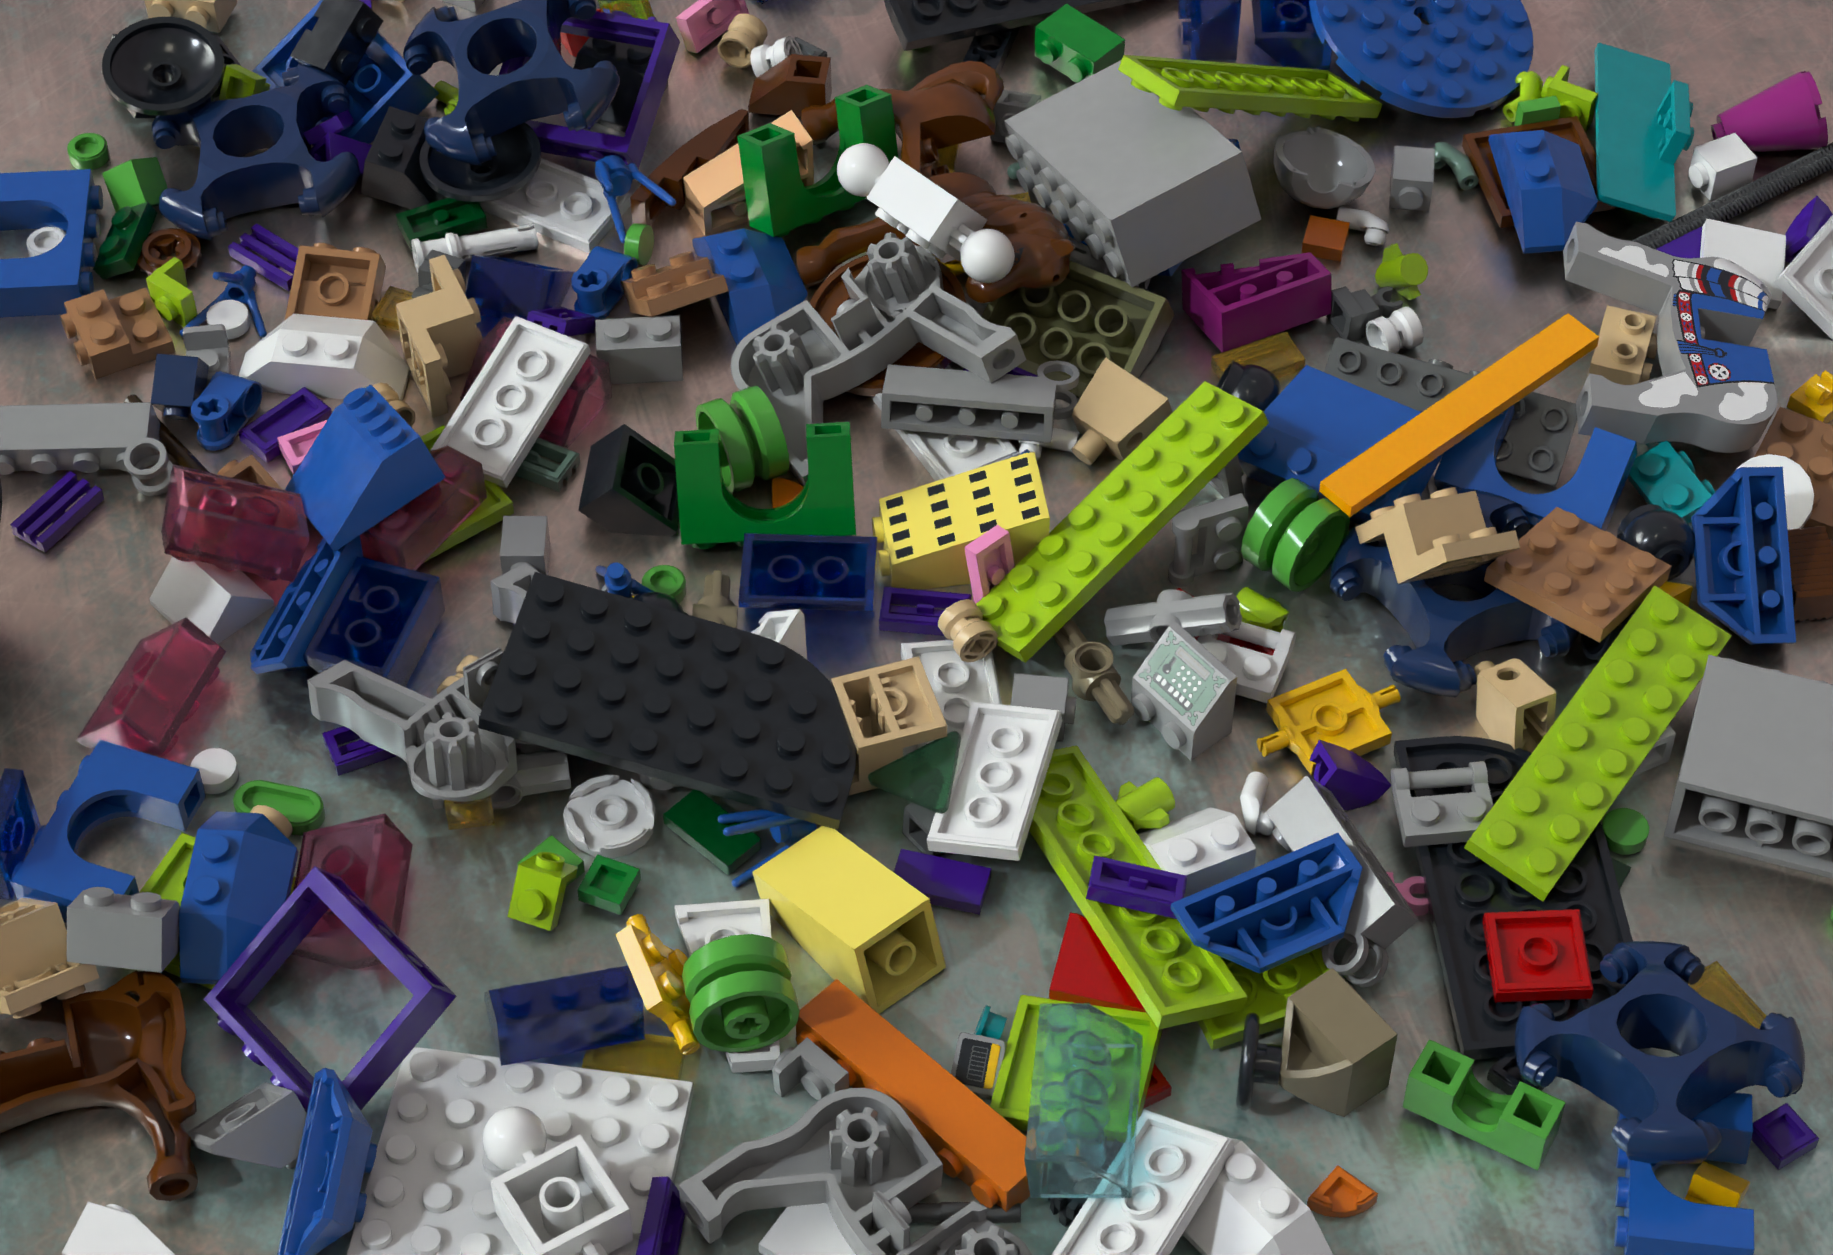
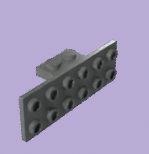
M1339 337L1335 338L1324 370L1327 374L1418 411H1425L1480 373V371L1470 370L1469 374L1454 370L1451 364L1444 361L1429 359L1428 362ZM1531 392L1514 404L1515 412L1499 449L1496 467L1499 472L1554 487L1558 483L1577 423L1576 404Z

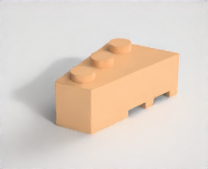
M791 110L771 123L795 133L800 177L806 187L814 184L813 140ZM738 144L683 177L685 206L705 236L749 222Z

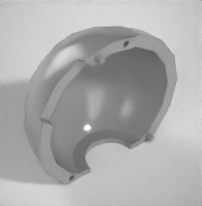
M1320 126L1316 128L1308 127L1307 130L1290 132L1284 136L1279 135L1274 146L1273 164L1282 189L1293 200L1310 208L1333 209L1350 204L1363 195L1376 172L1372 157L1362 146L1344 135L1327 129H1321Z

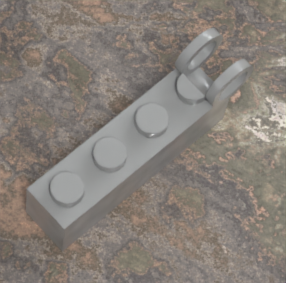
M1048 361L1038 367L1037 377L1005 374L991 384L970 371L888 364L882 390L881 428L1051 443L1054 419L1060 420L1071 417L1073 409L1078 402L1077 397L1068 390L1078 385L1079 370L1069 362ZM1052 371H1061L1069 374L1071 378L1064 381H1054L1048 379L1045 374ZM1056 399L1064 400L1070 404L1066 408L1055 409Z
M151 402L0 406L1 475L11 474L14 471H36L38 473L50 474L56 470H78L80 472L93 473L99 469H120L129 472L132 475V481L136 489L147 496L164 494L173 486L176 480L174 466L168 459V453L164 445L159 441L160 421ZM165 468L168 469L166 479L157 486H146L140 482V479L154 478L161 474Z
M1306 775L1266 811L1276 826L1272 833L1277 841L1289 852L1296 851L1335 833H1339L1363 867L1343 937L1353 944L1345 952L1342 965H1336L1333 953L1337 943L1343 938L1324 945L1322 958L1327 968H1334L1339 975H1344L1352 984L1358 987H1369L1376 984L1387 970L1388 955L1385 949L1416 923L1418 918L1333 793ZM1369 949H1374L1377 955V963L1374 970L1365 977H1356L1354 972L1359 970L1365 963Z

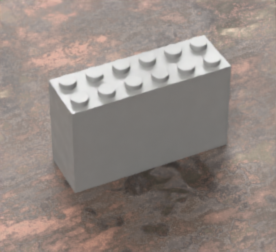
M1120 60L1004 120L1009 136L1005 138V142L1013 158L1018 160L1020 169L1016 171V175L1023 189L1026 192L1032 191L1043 208L1049 207L1054 217L1070 228L1072 235L1078 242L1084 241L1096 260L1102 258L1114 277L1120 276L1127 284L1134 287L1261 220V215L1242 151L1192 108L1183 107L1181 111L1167 108L1159 103L1160 97L1158 95L1132 86V79L1118 70L1121 63Z
M1708 655L1664 837L1833 879V684L1783 673L1775 669H1766L1729 658Z

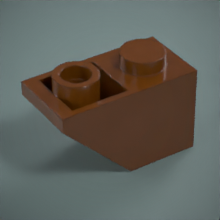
M789 55L754 80L748 112L784 115L792 110L796 117H801L802 109L811 105L823 106L829 103L832 94L831 57Z

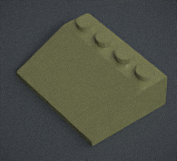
M1070 261L1069 274L1058 286L1047 288L1020 287L992 302H988L981 317L996 325L1010 327L1017 334L1026 361L1017 367L1037 375L1038 367L1048 361H1065L1075 365L1079 370V383L1075 388L1068 391L1080 399L1105 358L1114 362L1136 378H1139L1158 351L1175 313L1167 299L1136 286L1131 287L1124 281ZM1052 371L1045 374L1048 379L1054 381H1064L1071 378L1069 374L1061 371Z

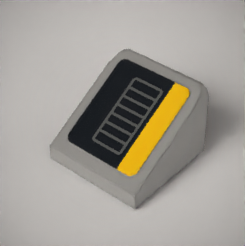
M961 1032L956 1045L951 1074L978 1097L992 1100L1007 1047L1006 1041Z

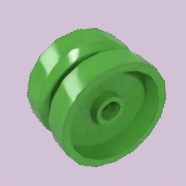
M750 386L734 392L730 405L722 398L697 405L695 412L697 430L719 429L722 475L731 493L751 487L755 475L763 481H768L787 474L789 469V453L785 436L771 402L758 386Z
M1291 478L1280 483L1259 505L1246 528L1242 539L1241 553L1246 561L1261 571L1269 572L1272 570L1274 579L1291 591L1301 592L1312 586L1333 563L1335 554L1349 531L1350 517L1329 499L1322 498L1319 500L1317 491L1299 479Z
M731 935L709 942L694 951L687 959L683 967L682 980L686 997L690 1003L689 1014L693 1033L700 1044L711 1050L728 1053L752 1051L773 1044L785 1037L798 1022L800 1010L796 992L790 982L792 974L788 956L782 944L770 937L760 935Z

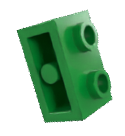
M1065 4L1035 26V56L1043 63L1049 64L1077 83L1122 60L1125 52L1124 38L1068 4Z

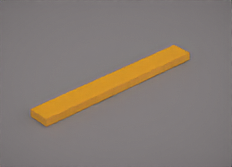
M1569 313L1565 314L1320 481L1319 492L1349 517L1353 516L1598 346L1599 336Z

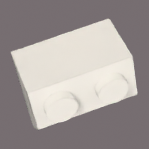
M1209 807L1174 820L1161 829L1153 828L1138 834L1161 870L1188 876L1185 897L1249 871L1255 865L1256 847L1236 815Z

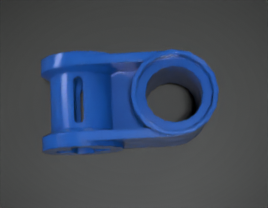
M595 246L585 262L571 278L572 289L577 293L574 310L595 316L596 319H604L609 316L611 310L624 295L621 281L632 278L631 271L638 268L637 259L607 248Z
M222 371L216 372L212 376L208 386L191 406L192 417L198 422L199 426L197 441L202 448L217 451L229 447L234 442L235 437L239 433L238 431L256 414L260 407L262 386L259 382Z

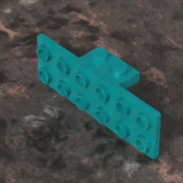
M1598 43L1594 50L1595 92L1598 93L1595 101L1597 200L1612 207H1621L1644 214L1650 218L1672 222L1676 216L1674 164L1682 150L1687 151L1694 137V128L1690 127L1693 102L1689 101V84L1673 80L1671 84V68L1669 63Z

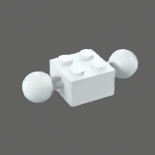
M855 144L842 153L837 164L839 182L849 193L855 196L867 197L868 200L877 205L879 208L875 213L876 216L904 233L909 239L941 260L946 253L958 261L961 260L965 272L978 282L994 283L1003 279L1010 272L1015 258L1012 243L1003 233L997 230L982 229L987 222L986 218L896 156H894L889 164L885 153L872 144Z
M508 1107L496 1112L488 1120L482 1135L484 1152L495 1166L507 1171L490 1180L495 1212L522 1255H608L633 1241L630 1208L581 1134L544 1152L547 1143L546 1130L541 1119L532 1111L522 1107Z

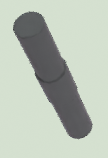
M971 1202L917 1203L909 1208L908 1211L912 1219L911 1223H942ZM1021 1203L1015 1204L1007 1212L995 1204L992 1208H987L986 1219L992 1223H1021Z

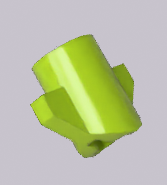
M1397 243L1391 244L1384 248L1382 263L1375 273V281L1379 287H1393V290L1397 291L1404 298L1412 300L1421 295L1417 285L1422 284L1426 280L1428 265L1420 254L1409 253L1403 255Z
M1244 587L1240 590L1236 597L1240 601L1242 622L1281 632L1284 620H1287L1290 611L1281 607L1280 602L1271 597L1267 599L1249 587Z
M1154 777L1139 787L1128 781L1120 786L1116 800L1118 807L1135 831L1141 828L1161 829L1170 823L1169 814L1167 813L1175 808V799L1172 791L1159 777Z

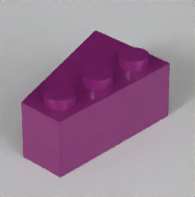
M1311 252L1259 259V266L1234 269L1233 263L1220 264V271L1195 274L1194 268L1181 270L1182 309L1222 353L1331 314L1332 274Z

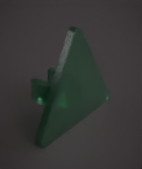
M952 731L947 734V737L936 739L871 772L868 775V780L872 786L939 814L945 813L949 808L961 737L957 731Z

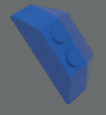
M1544 130L1489 135L1488 141L1523 254L1563 251L1575 223H1585L1597 207L1598 202L1579 144Z
M743 228L692 239L697 256L708 257L712 273L721 274L725 277L729 291L715 295L736 345L755 329L808 299V292L783 238L772 237L765 233Z
M1740 467L1691 517L1695 541L1694 561L1698 605L1750 645L1796 643L1783 467Z
M360 535L335 552L324 538L317 545L318 551L303 564L287 586L250 652L251 669L256 674L304 670L323 665L328 666L340 658L344 651L343 646L352 629L360 622L361 612L370 597Z
M217 811L197 830L179 910L180 979L182 983L217 984L290 896L298 850L264 814Z
M1335 833L1171 903V910L1194 945L1260 974L1344 937L1363 867L1339 833Z
M323 1068L315 1073L277 1255H315L351 1231L354 1222H361L364 1215L367 1194L360 1192L364 1173L370 1174L376 1158L377 1144L370 1143L373 1129L336 1072L332 1069Z

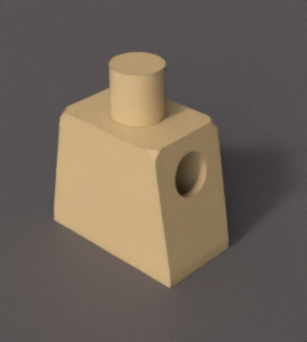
M1105 358L1073 409V420L1077 430L1083 436L1072 447V452L1087 465H1092L1103 450L1123 461L1173 413L1169 399Z
M1513 658L1494 665L1491 661L1479 663L1474 667L1477 678L1476 716L1478 722L1491 740L1510 744L1514 750L1521 748L1532 753L1555 722L1556 691L1520 659Z

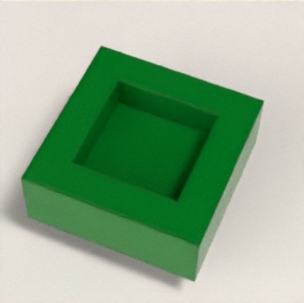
M597 854L577 889L578 901L621 915L641 881L640 869Z

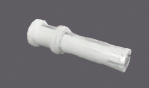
M533 223L458 237L457 233L453 234L450 232L446 233L445 238L423 242L416 238L411 241L417 273L418 268L425 261V257L431 250L465 259L466 262L474 259L538 249V238Z

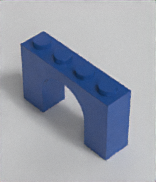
M91 169L0 173V231L56 227L66 233L57 246L43 254L28 258L0 259V318L62 315L66 313L64 302L94 292V281L90 267H94L97 260L96 245L93 239L100 237V221L96 211L103 209V193L101 186L94 184Z
M1512 405L1444 452L1434 476L1435 486L1438 491L1451 487H1456V490L1458 488L1474 489L1502 496L1522 505L1523 512L1529 518L1530 530L1556 507H1559L1606 531L1637 456V441L1595 427L1581 463L1570 481L1561 488L1548 493L1531 494L1522 492L1509 485L1499 474L1496 467L1499 449L1515 412L1514 405Z
M99 740L92 753L86 755L81 761L78 775L69 790H64L57 801L56 810L47 825L41 826L38 830L34 846L24 861H20L16 865L12 874L11 885L17 900L28 898L58 903L63 921L67 923V907L83 890L92 887H106L112 889L114 894L133 896L139 893L135 876L85 861L76 854L83 838L92 829L106 821L121 817L141 818L186 831L206 798L199 769Z
M1734 1092L1703 1110L1692 1119V1121L1699 1119L1713 1123L1722 1136L1717 1149L1710 1153L1705 1160L1737 1164L1747 1163L1753 1133L1752 1094ZM1619 1111L1617 1115V1123L1621 1119L1626 1118ZM1617 1146L1616 1168L1625 1169V1177L1617 1178L1615 1207L1624 1208V1216H1617L1614 1245L1616 1247H1624V1255L1754 1254V1209L1700 1204L1684 1200L1669 1192L1654 1175V1171L1664 1164L1630 1160L1626 1152Z

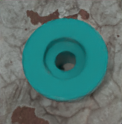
M985 1005L974 1034L1000 1039L1007 1018L990 1012L991 1006Z

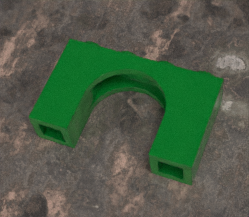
M864 85L835 97L840 137L838 154L829 172L821 180L810 186L805 187L800 177L795 133L768 123L738 135L749 226L772 237H783L796 227L817 223L825 215L837 210L851 209L856 202L866 199L867 197L855 196L842 187L837 176V164L840 156L847 148L859 143L872 144L881 149L888 158L889 164L894 156L899 159L892 95L872 86Z
M850 422L806 424L808 478L805 486L792 501L771 509L748 506L736 499L727 488L722 475L719 429L675 431L674 454L681 545L691 544L692 547L697 549H707L722 542H735L738 546H754L759 544L761 540L776 539L780 543L795 544L802 542L804 538L822 537L825 541H841L846 539L848 535H856Z

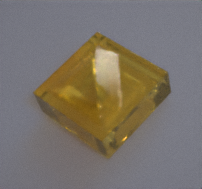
M491 795L480 800L467 802L444 800L449 830L495 825Z

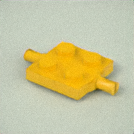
M1343 669L1268 699L1266 712L1279 731L1263 738H1258L1257 747L1264 757L1286 747L1298 756L1309 774L1313 776L1316 763L1310 761V757L1319 740L1338 745L1359 756L1389 745L1392 732L1380 717L1379 710L1399 703L1401 701L1398 689H1395L1396 686L1392 684L1371 694L1355 682L1347 669Z
M643 914L633 915L627 920V927L615 935L647 1011L661 1018L667 1024L669 1031L674 1034L680 1053L683 1055L693 1054L700 1048V1043L693 1033L689 1014L690 1003L686 997L682 980L684 963L688 958L681 950L670 949L655 934L651 933L646 917Z

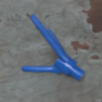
M245 265L234 274L214 272L213 278L215 280L228 282L225 290L185 327L200 326L207 319L206 315L209 308L215 303L223 300H236L248 305L258 334L261 338H264L267 332L256 302L255 291L253 290L256 284L254 279L256 277L255 269ZM183 329L179 332L181 337H183Z
M612 563L608 568L599 565L595 569L596 573L604 577L606 589L609 593L630 598L633 594L654 592L635 579H632L630 572L621 563Z

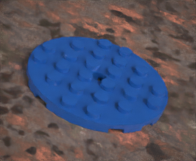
M1309 0L1311 18L1322 44L1328 43L1338 56L1336 64L1357 84L1364 81L1382 93L1380 99L1414 113L1440 118H1461L1473 116L1477 110L1488 107L1492 110L1511 97L1520 85V83L1515 82V78L1523 71L1528 72L1532 61L1534 49L1533 33L1527 12L1521 0ZM1418 13H1421L1420 17L1426 20L1428 24H1423L1421 22V20L1417 16Z

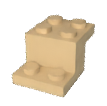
M445 254L429 259L433 292L396 304L403 358L409 366L410 373L432 418L448 413L446 395L452 394L448 378L481 368L479 350L484 349L483 338L476 323L481 322L477 303L473 297L467 299L464 294L466 286L463 276L458 268L452 270Z
M1456 487L1436 491L1430 494L1431 499L1421 500L1420 494L1398 498L1393 501L1395 506H1388L1370 512L1371 520L1355 527L1360 544L1386 540L1398 584L1470 571L1520 548L1516 530L1497 534L1496 527L1486 528L1476 491L1458 494Z
M919 656L831 678V684L835 688L856 747V767L849 795L902 782L903 748L947 737L946 721Z
M21 898L0 907V1014L13 1015V1018L29 1016L42 1009L41 1002L57 996L58 1000L77 996L86 990L84 984L100 978L95 965L67 962V930L58 903Z

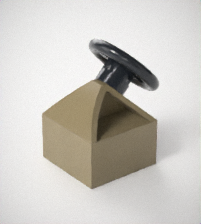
M1331 968L1287 998L1281 1046L1258 1043L1260 1017L1253 1012L1247 1014L1245 1018L1236 1106L1239 1110L1246 1111L1250 1108L1254 1082L1279 1084L1283 1089L1298 1098L1342 1117L1357 1109L1389 1085L1398 1034L1334 968Z

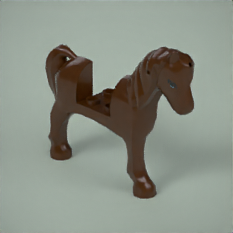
M966 61L954 63L927 76L909 91L879 89L892 95L895 131L902 141L900 160L986 218L987 222L982 229L997 230L1003 233L1012 243L1015 258L1010 272L1003 279L994 283H981L969 276L965 286L967 294L971 299L976 302L987 303L1020 287L1047 288L1058 286L1069 274L1070 255L1075 249V245L1068 240V232L1064 224L1055 218L1050 211L1036 203L1021 201L1006 195H996V191L988 181L974 174L963 172L950 173L948 166H941L939 162L938 149L995 135L996 124L993 110L1004 90V81L996 70L987 64ZM835 98L823 106L811 105L801 110L802 125L812 138L813 146L824 143L829 137L839 131ZM879 217L859 225L834 229L819 246H806L797 250L796 261L802 282L807 289L822 284L838 265L861 253L867 252L871 243L877 245L878 242L884 239L886 233H894L900 240L905 238L906 235Z
M136 970L105 990L81 993L77 996L63 999L62 1004L71 1056L65 1039L55 1041L51 1038H38L31 1041L25 1049L8 1053L0 1050V1133L35 1119L69 1110L93 1106L115 1107L135 1118L152 1137L156 1159L146 1177L149 1194L156 1200L173 1201L185 1198L196 1190L198 1177L196 1168L190 1159L191 1137L186 1133L182 1124L183 1121L197 1112L195 1095L186 1085L181 1074L182 1053L187 1033L184 1005L179 988L167 976L159 972H138ZM128 994L138 995L140 997L139 1001H135Z

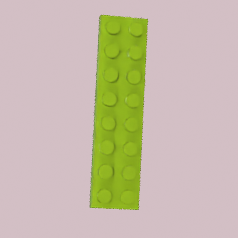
M1123 55L1118 68L1120 72L1132 79V86L1158 95L1160 97V104L1177 111H1181L1183 107H1191L1201 112H1208L1209 108H1215L1229 114H1234L1235 110H1243L1252 115H1260L1261 111L1279 117H1285L1287 113H1293L1308 119L1313 114L1329 120H1335L1336 116H1342L1352 121H1359L1360 117L1377 118L1383 105L1328 70Z
M1204 381L1049 533V536L1042 539L1005 575L1001 582L995 585L976 604L983 613L982 621L989 622L998 634L996 645L1026 663L1269 424L1264 411Z
M1654 586L1469 838L1464 848L1543 902L1703 678L1708 655L1718 657L1732 635L1659 587Z
M1076 745L1054 749L1029 832L1157 1029L1160 1030L1244 1011L1248 996L1220 956L1194 945L1177 919L1086 899L1094 855L1159 870L1161 868L1079 747Z

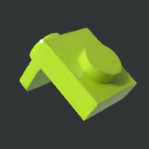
M1562 65L1554 77L1548 76L1541 91V98L1556 96L1561 105L1559 119L1577 116L1586 132L1593 122L1595 101L1598 93L1568 83L1570 67Z
M173 257L146 278L150 297L157 311L164 319L168 321L173 320L182 327H185L198 315L193 291L187 288L183 262L180 259Z
M539 852L520 863L517 869L507 917L548 931L558 926L566 884L576 877L578 867L565 863L564 857L551 852Z

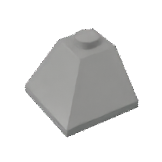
M264 1082L187 1132V1134L191 1137V1146L211 1154L280 1169L283 1167L291 1169L296 1167L307 1113L294 1091Z

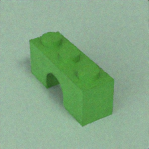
M1429 1039L1408 1075L1403 1108L1535 1170H1539L1558 1134L1566 1102L1521 1081L1512 1095L1495 1093L1484 1087L1473 1074L1474 1059Z

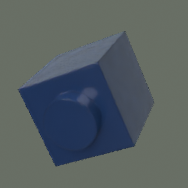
M157 354L151 404L163 412V417L189 420L192 403L207 386L209 365L199 357Z

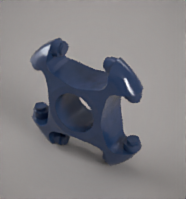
M520 0L463 20L458 19L454 6L449 8L444 6L438 9L433 7L420 20L408 38L403 52L406 67L412 74L421 75L426 73L433 63L439 61L448 62L457 71L459 92L456 108L450 114L442 118L433 117L425 122L424 133L427 143L433 149L451 159L466 164L482 166V163L490 161L492 157L497 156L491 137L529 120L563 113L569 131L576 130L577 132L586 128L590 130L613 101L620 85V78L616 67L610 61H600L593 68L583 70L573 69L569 66L561 55L560 32L562 24L570 17L580 19L593 17L596 13L595 0ZM518 57L531 58L523 67L509 74L489 75L499 64L509 59Z
M298 63V67L288 68L286 72H282L285 87L274 88L236 99L213 101L211 96L204 103L189 111L174 115L157 116L152 122L153 141L160 149H170L176 145H193L200 148L198 174L194 186L186 191L174 188L162 191L159 197V210L161 214L185 232L210 241L213 240V237L220 236L223 232L228 231L226 219L266 208L299 203L303 216L321 215L322 218L325 217L345 200L359 181V162L355 155L350 152L340 153L332 160L326 162L315 160L309 154L311 145H309L304 136V132L315 127L316 123L324 117L347 111L350 100L349 91L346 86L324 71ZM259 149H268L267 151L254 155L252 157H243L246 154Z
M1465 488L1457 489L1458 494L1476 491L1486 528L1496 527L1497 534L1516 530L1518 538L1524 536L1529 531V518L1523 512L1522 505L1505 497L1484 491ZM1351 527L1342 540L1333 560L1330 589L1338 598L1343 601H1350L1356 598L1360 592L1368 593L1377 598L1408 632L1416 649L1412 650L1410 646L1394 645L1385 651L1383 655L1384 664L1394 681L1421 692L1456 698L1459 693L1471 689L1477 683L1476 674L1472 666L1464 664L1462 660L1482 651L1530 639L1538 640L1539 647L1546 657L1565 656L1579 635V631L1485 582L1486 569L1496 559L1470 571L1398 584L1388 547H1377L1379 541L1360 544L1356 528ZM1446 584L1460 585L1478 592L1483 598L1469 602L1449 600L1436 594L1431 588Z
M1634 941L1616 944L1613 951L1605 955L1603 961L1600 962V970L1607 980L1626 985L1617 994L1561 1022L1555 1021L1552 1010L1543 1003L1522 1008L1516 1025L1515 1054L1524 1083L1545 1088L1553 1082L1555 1077H1560L1587 1089L1617 1109L1626 1118L1621 1119L1614 1126L1611 1138L1615 1140V1144L1620 1149L1626 1152L1628 1159L1655 1164L1702 1163L1710 1153L1717 1149L1722 1136L1713 1123L1699 1119L1692 1121L1700 1112L1738 1090L1755 1085L1766 1086L1770 1093L1778 1098L1788 1097L1791 1094H1796L1801 1089L1804 1078L1805 1051L1796 1020L1793 1017L1787 1018L1783 1014L1770 1013L1761 1023L1760 1029H1757L1737 1015L1703 998L1688 984L1693 985L1700 980L1705 966L1701 963L1699 957L1690 952L1688 946L1657 941ZM1656 1048L1668 1050L1679 1056L1660 1057L1646 1054L1638 1049Z

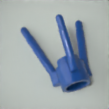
M616 155L606 156L596 161L595 175L604 189L603 194L608 201L621 243L624 244L626 229L616 197L626 194L630 190L634 179L670 206H675L676 200L640 172L635 163L626 165L623 159Z
M765 809L719 815L718 822L721 824L746 822L724 828L723 834L725 836L745 834L770 828L773 839L777 843H785L783 848L733 879V887H739L754 878L752 873L754 870L817 829L816 824Z

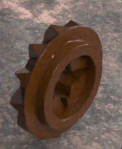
M177 228L161 229L148 234L137 261L140 272H147L150 276L157 268L173 258V256H170L172 253H176V257L183 262L185 273L187 269H197V260L202 257L198 239L194 235ZM163 255L169 257H167L165 260H162L161 256Z

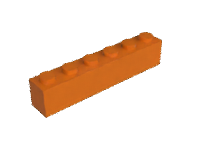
M838 979L833 981L800 1009L796 1024L797 1044L799 1045L808 1037L849 1072L850 1087L877 1090L894 1099L943 1163L942 1171L952 1178L957 1176L971 1188L974 1197L987 1208H992L997 1204L1007 1212L1015 1204H1022L1047 1181V1153Z

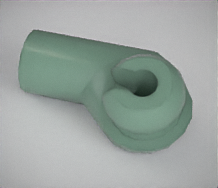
M1447 142L1435 143L1436 147L1433 148L1435 149L1434 168L1440 169L1447 163L1453 170L1461 189L1469 190L1474 188L1478 184L1479 179L1468 156Z

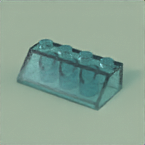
M1040 1003L1024 1158L1031 1198H1132L1143 1036L1089 1003Z

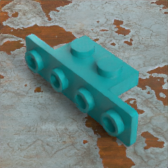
M1672 441L1647 443L1646 446L1650 450L1635 458L1627 479L1647 504L1659 505L1665 510L1673 511L1688 524L1691 523V517L1716 492L1706 479L1701 482L1694 474L1695 468L1688 455L1682 450L1677 453L1671 446Z

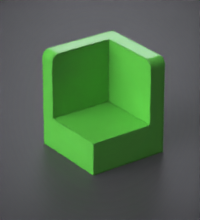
M157 157L131 159L102 173L115 212L123 207H133L148 202L152 207L159 206V197L162 191L168 189Z

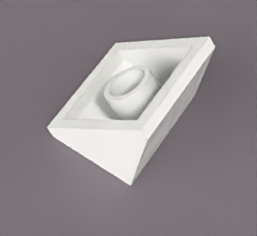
M177 547L149 598L150 604L204 654L275 606L274 600L241 570L233 566L220 552Z

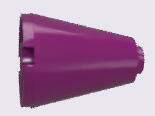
M1809 71L1797 72L1718 114L1716 117L1717 124L1711 125L1713 140L1736 133L1752 152L1816 150L1827 146L1828 129L1826 117L1821 118L1818 105L1822 104V100Z

